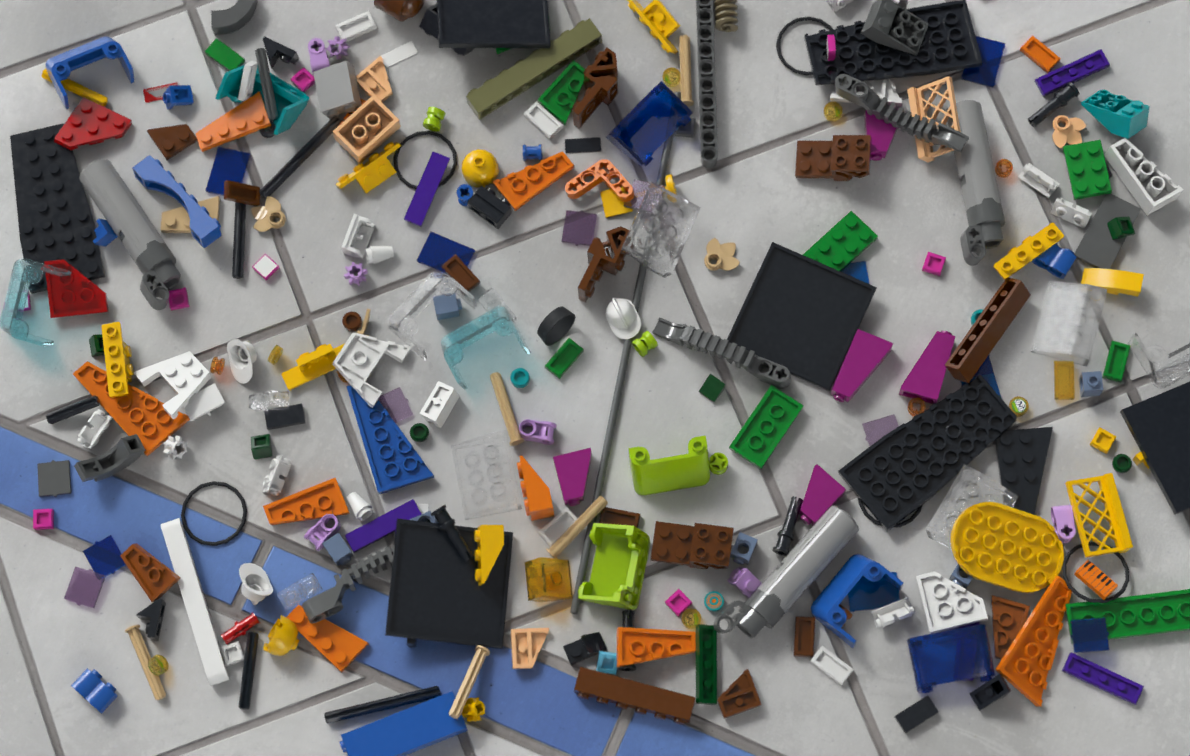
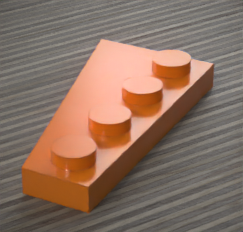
M256 93L196 132L201 151L204 152L272 126L268 119L261 93Z
M562 151L541 160L540 163L524 167L523 170L510 173L502 179H496L492 181V184L516 211L574 168V164Z
M336 478L263 506L270 525L319 519L326 514H333L335 516L350 514Z
M299 604L286 617L294 622L298 632L341 673L369 645L368 642L326 619L317 623H310L302 606Z

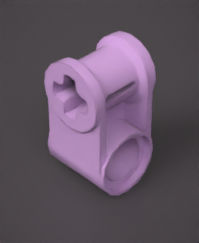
M319 38L311 39L308 43V50L313 74L314 71L329 67L330 64L324 42Z
M525 419L519 425V433L521 438H524L526 441L552 445L554 444V429H556L557 425L548 421ZM529 426L533 431L527 434L523 432V428Z
M1071 505L1051 507L1054 531L1059 540L1062 541V544H1068L1076 533ZM1065 530V532L1069 533V535L1066 536V534L1062 533V531Z
M326 514L306 532L304 538L310 540L316 546L315 549L320 551L324 548L322 543L339 532L341 524L335 515ZM328 521H335L334 527L326 528Z

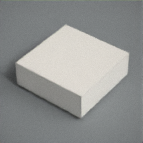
M239 641L220 647L227 667L244 661L245 657Z

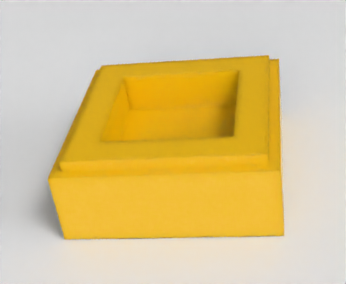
M1099 427L1090 445L1107 454L1117 436Z

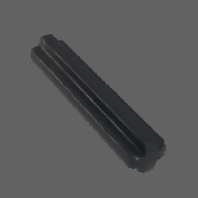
M94 395L46 415L47 422L54 424L100 405L99 398Z

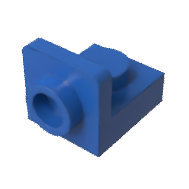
M191 85L169 86L163 93V102L166 104L167 110L172 109L174 106L192 105L194 103Z

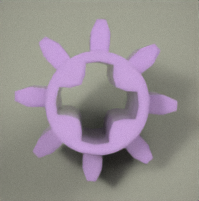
M336 36L334 41L328 40L329 47L326 50H329L331 53L329 57L336 55L337 60L342 59V55L348 56L347 50L350 46H347L346 38L340 40V37Z
M352 262L350 267H345L348 273L344 274V277L349 279L350 285L355 283L360 286L362 281H367L364 275L368 274V271L363 269L362 263L357 265Z

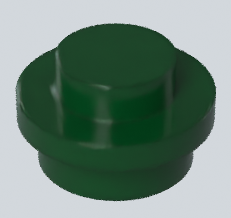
M414 424L410 429V436L415 442H423L429 436V429L425 424Z
M1118 454L1112 460V467L1118 473H1126L1131 469L1132 461L1129 456Z

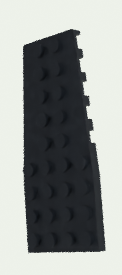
M966 0L906 9L929 24L917 55L872 41L861 34L865 24L861 20L854 22V25L846 27L840 25L836 29L829 31L823 29L819 30V33L809 36L808 33L805 34L804 40L815 85L835 84V79L840 74H847L860 81L924 76L982 66V59ZM827 35L835 36L836 56L832 61H828Z
M64 123L10 136L20 242L31 294L47 291L44 261L64 259L89 280L105 277L100 247L93 243V240L97 238L94 231L96 227L85 189L79 179L80 172L73 150H69L54 141L55 136Z
M978 375L970 383L964 384L956 392L950 393L945 399L931 405L923 413L917 414L909 422L903 423L880 438L838 470V473L888 532L939 492L1017 420V416L981 375Z

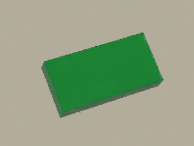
M217 38L204 51L206 55L228 71L240 67L245 62L242 56Z
M568 338L547 362L545 368L560 379L582 354L584 349Z
M1111 341L1102 378L1122 382L1131 345Z

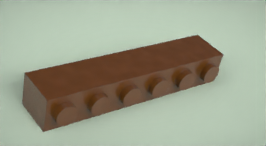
M1007 278L1002 283L948 359L945 367L954 379L966 383L971 381L1029 299L1031 294L1021 280Z
M580 667L574 692L578 694L577 697L589 699V697L596 698V702L606 705L608 702L616 704L617 708L627 710V707L633 708L636 713L646 715L647 712L652 713L655 718L665 720L666 717L674 719V723L685 725V722L690 723L696 697L583 667Z

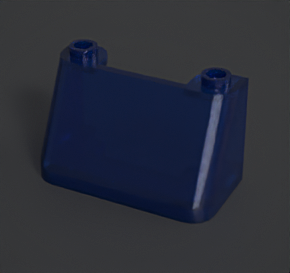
M661 81L619 122L606 138L640 167L643 164L647 166L653 160L651 157L665 140L681 125L685 127L692 120L690 116L693 112Z
M985 624L907 639L916 689L921 691V693L933 692V688L936 685L972 678L980 679L981 682H987L996 676Z

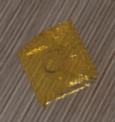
M539 557L525 562L528 601L548 602L573 599L569 560Z

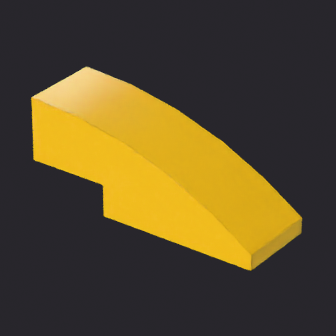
M1084 268L1080 287L1115 295L1122 293L1138 297L1141 292L1144 274L1113 269Z

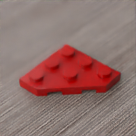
M83 97L55 136L54 141L69 150L78 149V146L86 144L90 146L114 137L115 139L123 138L131 126L132 120Z
M66 260L44 261L50 318L108 312L107 293Z

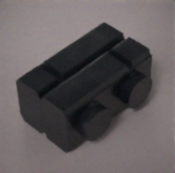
M480 186L469 199L468 208L499 229L512 213L511 204L504 198L500 200L496 197V193L491 188L487 187L485 189Z

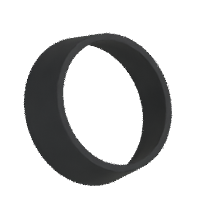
M558 307L544 318L537 330V334L545 345H553L571 329L576 316L565 307Z

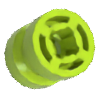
M428 107L427 118L424 119L422 125L428 130L439 132L442 126L441 120H444L446 113L437 107Z
M645 331L641 338L632 341L633 347L642 357L646 356L650 349H655L658 346L656 339L649 331Z

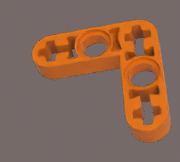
M607 159L596 162L565 185L566 194L570 199L581 197L601 182H604L622 202H629L634 198L632 185ZM601 168H607L609 173L607 174V172ZM588 176L594 177L591 182L584 181ZM617 177L620 179L616 184L610 183L612 178ZM621 187H623L625 192H628V194L622 193Z

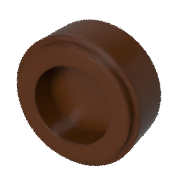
M352 311L343 316L342 323L346 330L353 332L361 327L362 319L358 313Z

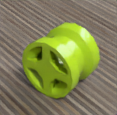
M719 452L711 455L709 458L710 471L715 475L725 473L728 468V458L726 455Z

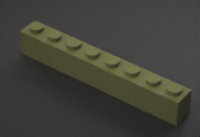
M591 19L580 21L570 31H564L559 38L550 40V48L534 50L524 60H518L513 67L502 70L494 79L490 78L478 89H472L466 96V99L478 119L484 118L602 43V34Z

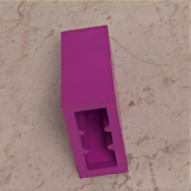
M865 110V135H871L872 138L871 160L878 161L886 157L898 127H892V124H887L884 120L877 119L874 114L872 116L867 114V110Z
M591 448L553 457L565 505L576 506L580 504V501H584L592 459Z
M818 464L814 466L799 514L801 516L800 519L808 526L810 524L814 526L831 506H834L846 492V489Z

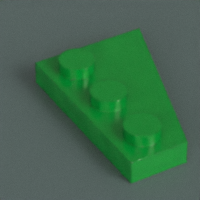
M575 60L569 64L537 99L540 105L564 125L568 120L584 82L583 73L585 69Z

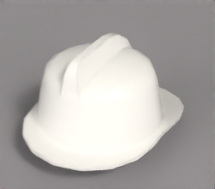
M612 298V302L606 308L605 314L613 333L621 339L633 338L641 328V320L633 303L628 299Z
M232 339L227 344L232 375L239 383L245 384L252 378V365L257 359V352L249 340L240 341L239 339Z
M244 563L240 566L239 575L242 580V595L251 600L253 605H257L258 602L264 600L266 596L271 595L273 592L268 575L256 564Z

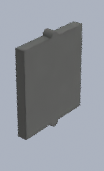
M52 460L51 462L37 464L39 497H57V495L71 494L69 460L56 462Z

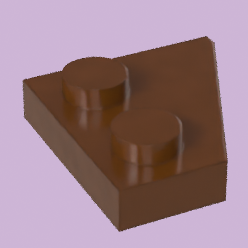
M187 124L147 130V133L166 160H169L198 141Z
M746 669L717 699L724 719L761 706L749 669Z

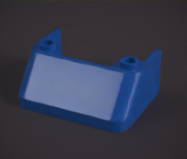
M111 37L99 38L47 60L46 71L66 110L69 109L68 97L60 81L67 79L71 71L103 58H118L130 83H134L133 68L122 46Z
M854 554L848 559L811 605L812 616L852 648L855 647L856 640L842 629L847 615L838 605L862 576L871 582H877L884 578L899 591L904 583L880 563L861 554Z

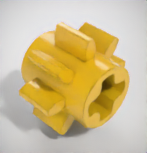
M479 697L468 698L461 714L467 718V722L480 721L481 715L485 714V705L482 701H479Z

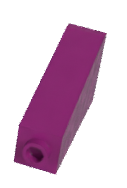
M857 329L832 388L831 396H834L833 398L839 402H849L889 355L893 343Z
M937 331L901 385L899 395L930 404L937 403L947 369L945 364L950 358L956 336H953L948 331Z

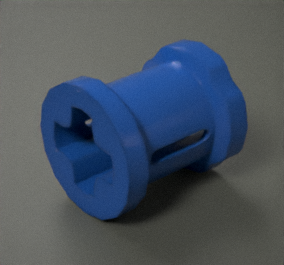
M542 144L538 146L523 145V161H527V159H538L541 161Z
M463 184L456 191L459 203L462 206H468L469 199L474 195L472 187Z

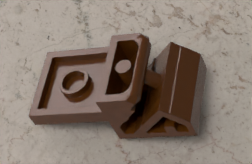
M606 48L603 52L600 51L595 58L596 61L592 66L588 65L583 73L586 92L584 93V98L581 101H577L572 108L573 122L579 129L602 102L609 106L618 94L616 53L609 48Z
M833 135V141H797L795 177L833 178L834 181H850L853 176L862 178L870 175L871 135Z
M620 226L607 231V241L603 243L600 238L596 237L593 239L587 251L589 266L578 286L579 300L586 302L588 297L591 298L595 291L594 285L596 281L599 282L601 280L603 271L615 276L618 271H622L625 264L624 258L626 254L629 255L633 248V238H631L630 230Z
M656 521L651 561L687 565L689 568L708 569V567L729 569L734 528L701 523L689 526Z

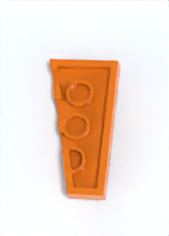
M617 628V667L691 654L696 651L695 632Z

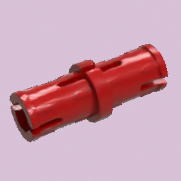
M252 612L239 623L238 621L235 622L233 627L220 635L228 645L240 635L244 636L246 631L260 622Z

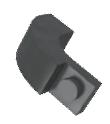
M238 0L229 9L211 11V26L214 35L229 34L244 27L255 13L257 0Z
M137 434L123 437L106 453L95 458L77 462L74 467L82 482L93 479L97 482L127 468L145 452V448Z

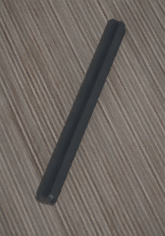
M337 116L331 118L259 191L260 195L267 199L333 133L341 123V120Z
M433 686L325 712V721L329 724L441 696L440 688Z

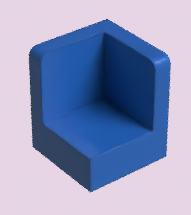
M99 218L97 220L99 226L94 230L97 238L93 240V243L106 247L118 236L107 220Z

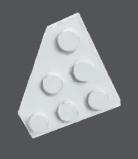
M935 571L916 576L930 634L989 620L984 600L979 596L972 594Z

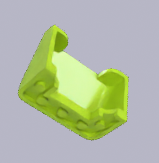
M706 435L694 437L689 441V454L650 460L649 452L646 448H628L635 492L639 495H651L703 486L710 480Z
M593 523L590 539L597 547L590 581L583 582L579 587L578 599L635 610L639 604L650 548L649 535L631 525Z

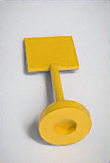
M672 174L665 177L666 187L634 194L633 199L668 191L669 198L672 201L678 200ZM621 187L622 193L628 194V192H625L623 187ZM610 189L600 191L606 218L633 212L631 201H620Z

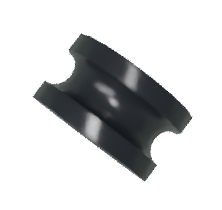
M270 120L272 125L270 126L271 131L265 132L264 128L259 130L265 138H271L275 135L273 133L276 127L272 120Z

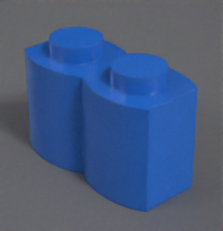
M1056 243L1031 262L1064 280L1077 257L1072 250L1060 248Z
M87 668L71 686L102 714L118 697L114 693L117 689L109 682L107 684L103 683L100 680L103 676L95 669L90 671Z

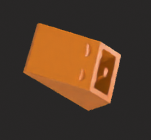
M522 455L519 456L520 462H517L519 478H524V481H520L523 497H527L524 500L527 516L531 515L532 521L555 517L550 489Z

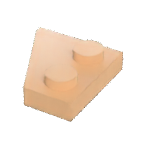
M381 56L356 76L357 84L370 97L375 95L382 103L393 94Z
M549 628L510 630L512 669L533 668Z

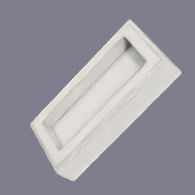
M369 11L335 25L341 39L346 38V42L377 29Z
M250 61L244 65L238 100L245 101L252 96L258 66L255 61Z
M537 101L524 113V117L550 140L563 128V125Z
M566 507L545 525L538 534L551 547L578 518Z
M821 646L810 661V663L841 686L854 671L853 668L824 646Z

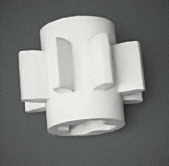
M178 435L175 438L168 436V440L163 442L165 449L163 453L169 454L168 458L173 460L175 457L182 459V455L187 452V442L183 441L182 437Z

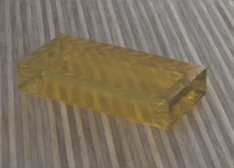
M1054 361V400H1074V361Z

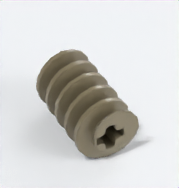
M715 0V28L719 31L733 32L738 29V26L735 25L738 23V19L734 18L738 16V12L735 11L738 8L735 4L737 0Z

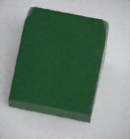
M1129 216L1115 217L1107 223L1113 240L1135 234Z
M102 334L93 335L89 339L92 357L105 355Z
M710 374L700 388L699 393L715 402L724 391L726 384Z
M270 434L251 437V451L255 460L272 457Z

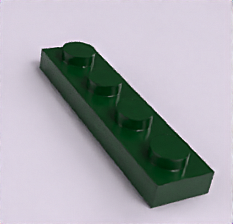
M696 625V704H717V632L713 625Z

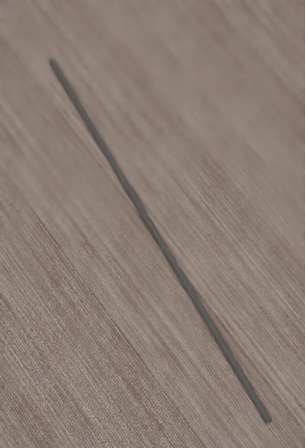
M674 92L655 189L662 188L664 185L681 92ZM662 192L654 194L632 301L637 313ZM633 338L625 339L592 503L602 495ZM597 516L587 525L570 610L571 614H578L580 605L578 589L585 580L592 545L590 531L593 523H596Z

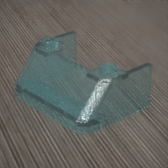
M19 259L13 266L0 318V327L16 339L40 346L53 345L54 341L28 334L29 326L22 320L30 284L40 282L44 272L58 276H69L71 271L29 259Z
M503 306L491 309L445 335L441 340L444 358L457 383L464 390L468 387L456 366L463 359L462 349L496 331L500 336H508L514 333L521 348L527 354L531 353L510 312Z

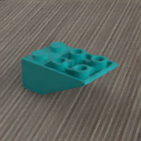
M1099 90L1081 102V105L1112 134L1129 139L1147 127L1150 106L1143 104L1141 101H1133L1123 95L1112 94L1108 90Z

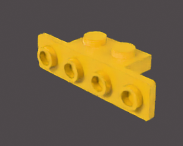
M627 0L629 8L640 15L639 20L645 26H649L651 35L662 42L661 47L667 53L676 54L678 50L668 37L681 25L660 0H653L644 9L637 0Z
M398 142L386 144L382 152L372 154L368 158V162L355 166L351 174L341 176L338 179L339 182L335 185L337 188L342 189L356 179L362 190L367 194L396 173L387 156L400 148L401 145Z
M1052 222L1034 236L1027 237L1020 246H1015L1009 250L1007 255L996 262L993 267L1006 280L1063 239L1064 234Z
M120 322L103 324L101 327L109 396L113 398L128 395V382H132L131 375H134L133 366L129 360V357H132L131 348L123 341Z
M345 343L334 349L331 344H323L311 353L301 354L296 359L298 366L281 374L288 390H292L335 370L333 361Z

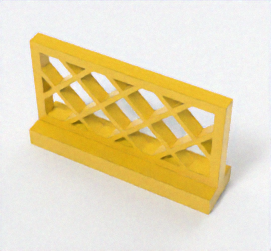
M1113 473L1067 481L1065 483L1085 558L1117 552L1125 553L1133 548ZM1098 482L1100 488L1098 494L1089 488L1091 483ZM1078 485L1084 489L1081 496L1074 493L1072 486ZM1086 492L1095 497L1092 504L1083 499ZM1097 500L1104 503L1105 509L1103 512L1094 507ZM1080 502L1089 508L1085 515L1078 509ZM1091 511L1100 515L1097 523L1088 517ZM1103 518L1110 524L1108 531L1099 525ZM1085 521L1094 526L1091 533L1084 530L1083 524ZM1096 529L1105 534L1102 542L1093 536ZM1108 537L1114 540L1116 548H1110L1104 544ZM1090 540L1099 545L1097 551L1090 552L1088 545Z

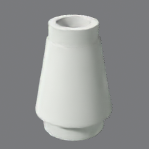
M369 246V248L365 249L368 264L372 263L374 265L394 257L392 246Z
M356 492L348 495L347 500L357 519L364 521L373 514L372 506Z

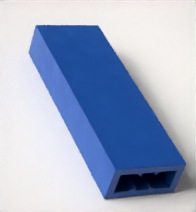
M451 691L341 735L342 741L339 743L343 753L347 752L348 756H406L464 733L468 729L462 714L458 719L449 716V711L455 700V695Z

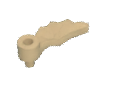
M367 308L362 329L357 331L358 334L366 335L365 331L368 327L371 309Z

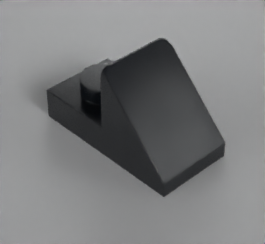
M264 36L263 42L272 69L279 57L280 60L287 64L292 63L296 65L299 60L296 51Z
M163 599L156 600L136 614L139 619L150 620V623L148 622L146 625L145 633L153 641H159L166 606Z
M600 632L582 635L581 639L563 646L570 665L599 654V651H607Z
M998 674L969 694L980 711L995 701L1006 697L1011 692V689L1002 674Z

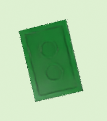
M1101 140L1063 146L1074 200L1112 193Z

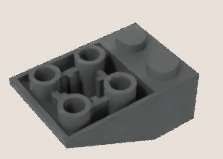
M877 0L871 6L861 34L876 43L917 55L929 24L891 0Z

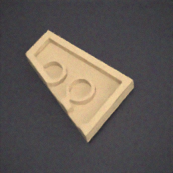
M217 196L199 201L198 205L200 207L204 206L208 210L209 216L212 219L216 218L219 222L220 197ZM183 206L162 212L160 229L162 233H191L190 218Z

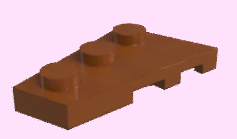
M137 543L132 544L121 555V558L151 602L158 600L181 578Z
M992 595L995 658L1001 660L1025 624L1030 606Z

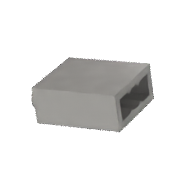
M348 61L313 72L320 112L328 118L338 117L339 114L353 112L361 106L355 68Z

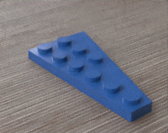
M351 385L346 386L378 494L434 478L432 472L425 465L378 400L372 408Z

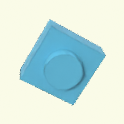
M599 651L596 671L616 674L617 653Z

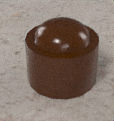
M374 0L376 8L401 22L416 16L425 3V0Z

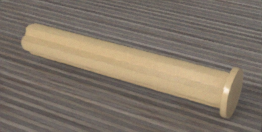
M683 35L679 37L681 101H679V105L690 107L694 105L691 85L690 37Z
M498 372L492 373L490 379L511 441L509 444L510 446L519 445L525 440L521 438L501 374Z
M599 496L549 549L546 548V551L557 560V556L608 504L607 500Z
M133 625L127 628L125 632L129 634L154 698L161 700L166 697L165 690L158 674L150 667L152 659L139 630L140 625Z
M479 645L475 647L476 653L449 711V716L454 719L460 717L484 660L490 654L486 647Z

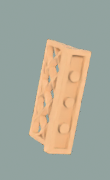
M948 76L919 88L911 87L907 89L912 117L917 114L920 116V120H922L923 116L928 118L929 121L931 118L935 120L941 111L945 114L941 123L945 125L949 117L953 119L951 128L961 132L952 77ZM947 83V90L944 95L938 92L941 86ZM932 90L933 92L928 101L925 100L924 91ZM938 94L942 96V99L938 106H935L932 102ZM949 100L950 107L948 111L945 112L941 108L943 107L945 101ZM930 106L936 108L931 118L927 116ZM915 136L918 159L925 162L934 161L935 157L954 151L950 147L945 148V145H941L938 151L933 152V143H927L924 139L920 140Z

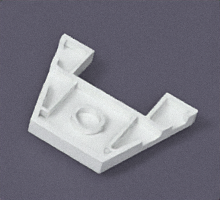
M353 332L333 361V366L366 403L373 408L382 391L366 383L367 379L384 353L402 363L411 347L409 345H398L392 341L377 340L375 337Z
M190 351L134 372L135 377L144 387L161 376L178 394L162 405L172 419L178 416L177 412L182 407L185 408L190 397L193 394H197L211 378L209 371Z

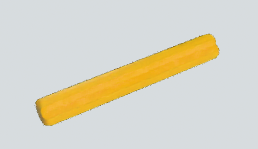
M45 68L42 71V78L52 82ZM69 78L60 81L64 89L82 98L89 99L103 107L107 104V97Z

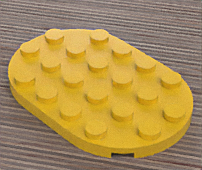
M982 502L968 507L958 516L952 528L951 549L958 565L968 575L978 580L1012 591L1031 593L1047 587L1059 575L1064 560L1062 541L1059 540L1054 531L1055 528L1049 522L1039 516L1000 503Z

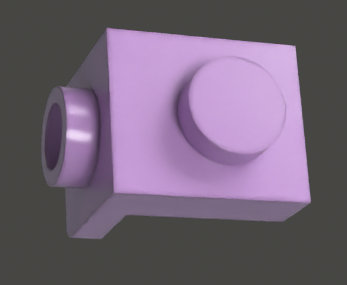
M743 567L734 569L727 580L730 584L735 585L747 598L762 584L748 569Z

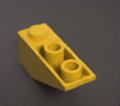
M480 525L474 532V540L478 542V549H475V561H478V569H475V581H478V586H482L485 583L504 545V525Z

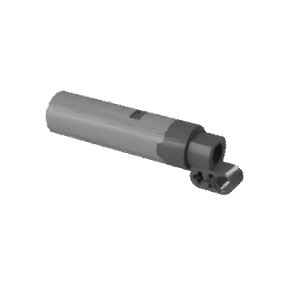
M964 100L956 103L960 131L967 135L969 140L966 142L962 152L954 150V156L969 225L961 235L960 242L965 262L970 266H975L984 258L986 249L998 247L1004 240L1001 227L1005 225V219L981 104L974 100ZM949 117L947 121L948 126L951 127L953 119Z
M108 159L94 161L81 172L79 179L142 272L143 276L140 284L142 294L153 309L163 310L167 306L169 290L176 287L180 280L181 274L175 267L176 258Z
M831 506L781 561V565L772 571L745 603L739 600L731 602L721 612L713 624L715 631L719 634H725L737 626L749 638H754L764 626L772 629L800 598L805 589L816 580L859 531V526L855 520L844 510L837 506ZM739 606L740 613L733 615L732 618L728 616L735 611L734 607ZM721 619L728 622L726 630L721 629L719 626Z

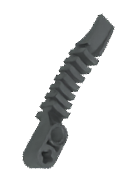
M840 74L835 79V91L838 96L865 108L867 114L871 116L874 114L877 119H882L885 123L892 124V127H898L903 132L907 131L909 135H915L918 139H924L925 142H931L934 145H945L958 152H962L966 142L969 140L967 135L942 123H939V128H937L936 122L932 118L928 123V118L924 116L920 120V116L917 114L912 117V112L907 111V113H904V108L899 107V109H896L895 103L891 102L888 105L887 98H879L866 83L847 74ZM864 92L863 95H857L856 93Z
M660 317L655 329L652 331L654 335L683 346L685 343L688 349L692 350V347H694L696 351H699L701 348L703 353L707 354L709 351L710 355L715 357L717 354L721 360L726 358L727 363L732 364V362H735L736 367L740 369L743 367L759 380L783 389L791 384L790 371L785 366L759 357L755 354V351L750 350L749 352L746 350V347H739L736 343H730L727 339L722 340L717 335L713 336L712 333H705L703 330H697L691 325L689 327L686 324H676ZM762 368L769 369V371L766 373L760 372Z
M389 546L385 547L384 551L381 552L379 550L376 552V555L372 556L371 554L367 556L368 559L359 560L357 565H350V569L342 570L341 579L338 574L334 575L335 587L306 600L302 604V608L309 622L317 623L340 612L344 608L341 601L345 591L349 588L351 591L356 590L353 583L354 579L357 580L358 584L363 583L360 576L362 573H364L366 579L371 577L368 571L370 569L373 570L374 574L379 573L377 569L379 564L382 570L385 571L387 570L385 562L388 560L392 567L394 546L391 548Z

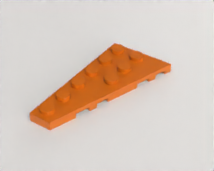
M88 361L73 373L92 396L95 395L99 398L100 405L113 417L115 422L128 436L138 435L145 448L144 454L146 456H149L168 439V436H172L190 420L188 415L179 411L177 412L178 416L172 419L162 406L164 403L129 384L128 395L111 398L108 390L107 372Z
M1056 576L995 669L1036 707H1041L1043 700L1041 697L1043 690H1046L1048 682H1046V679L1054 661L1059 642L1057 640L1058 634L1064 624L1062 619L1066 611L1065 604H1069L1072 591L1060 576Z

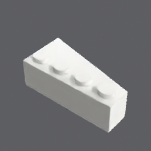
M1126 138L1111 145L1104 155L1147 216L1176 200L1184 190L1179 185L1176 186L1167 174L1164 175L1156 168L1157 165L1152 161L1149 162L1143 156V153Z

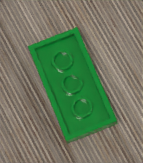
M850 211L803 255L841 272L878 239V235L857 215Z
M771 385L729 446V449L762 469L804 405Z

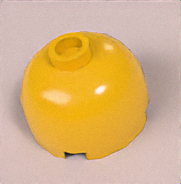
M477 149L465 156L461 170L466 182L473 187L479 188L480 186L486 187V185L492 184V181L496 180L499 166L497 159L491 152Z
M281 615L267 637L270 641L269 644L264 643L263 650L275 656L285 655L291 649L295 650L300 640L297 639L298 629L294 622Z

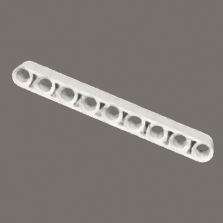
M178 518L161 524V529L174 571L181 577L178 580L179 588L208 682L212 686L230 680L182 522Z

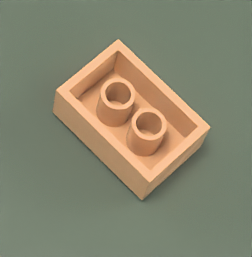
M372 95L333 131L334 139L360 164L400 129L401 126L399 119L375 95Z

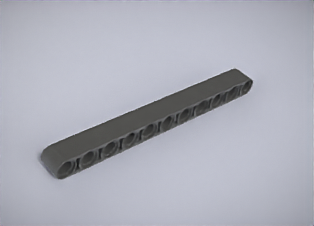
M696 0L701 164L705 168H713L718 160L713 0H706L709 2L707 4H702L701 1L703 0ZM707 17L709 20L702 21L701 18ZM703 34H707V35H709L710 37H709V38H703V37H701V36H702ZM708 51L710 54L703 55L702 52ZM705 68H708V69H710L711 71L708 72V73H705V72H703L702 70L705 69ZM707 85L710 86L711 89L705 90L703 89V87ZM710 103L712 106L705 107L703 104ZM710 120V121H712L713 123L710 124V125H707V124L704 123V121ZM710 137L713 141L706 142L704 139ZM712 155L714 158L707 160L705 156Z

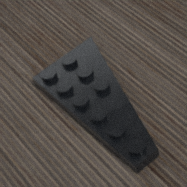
M1053 427L1005 430L995 440L1003 505L1033 515L1035 514Z

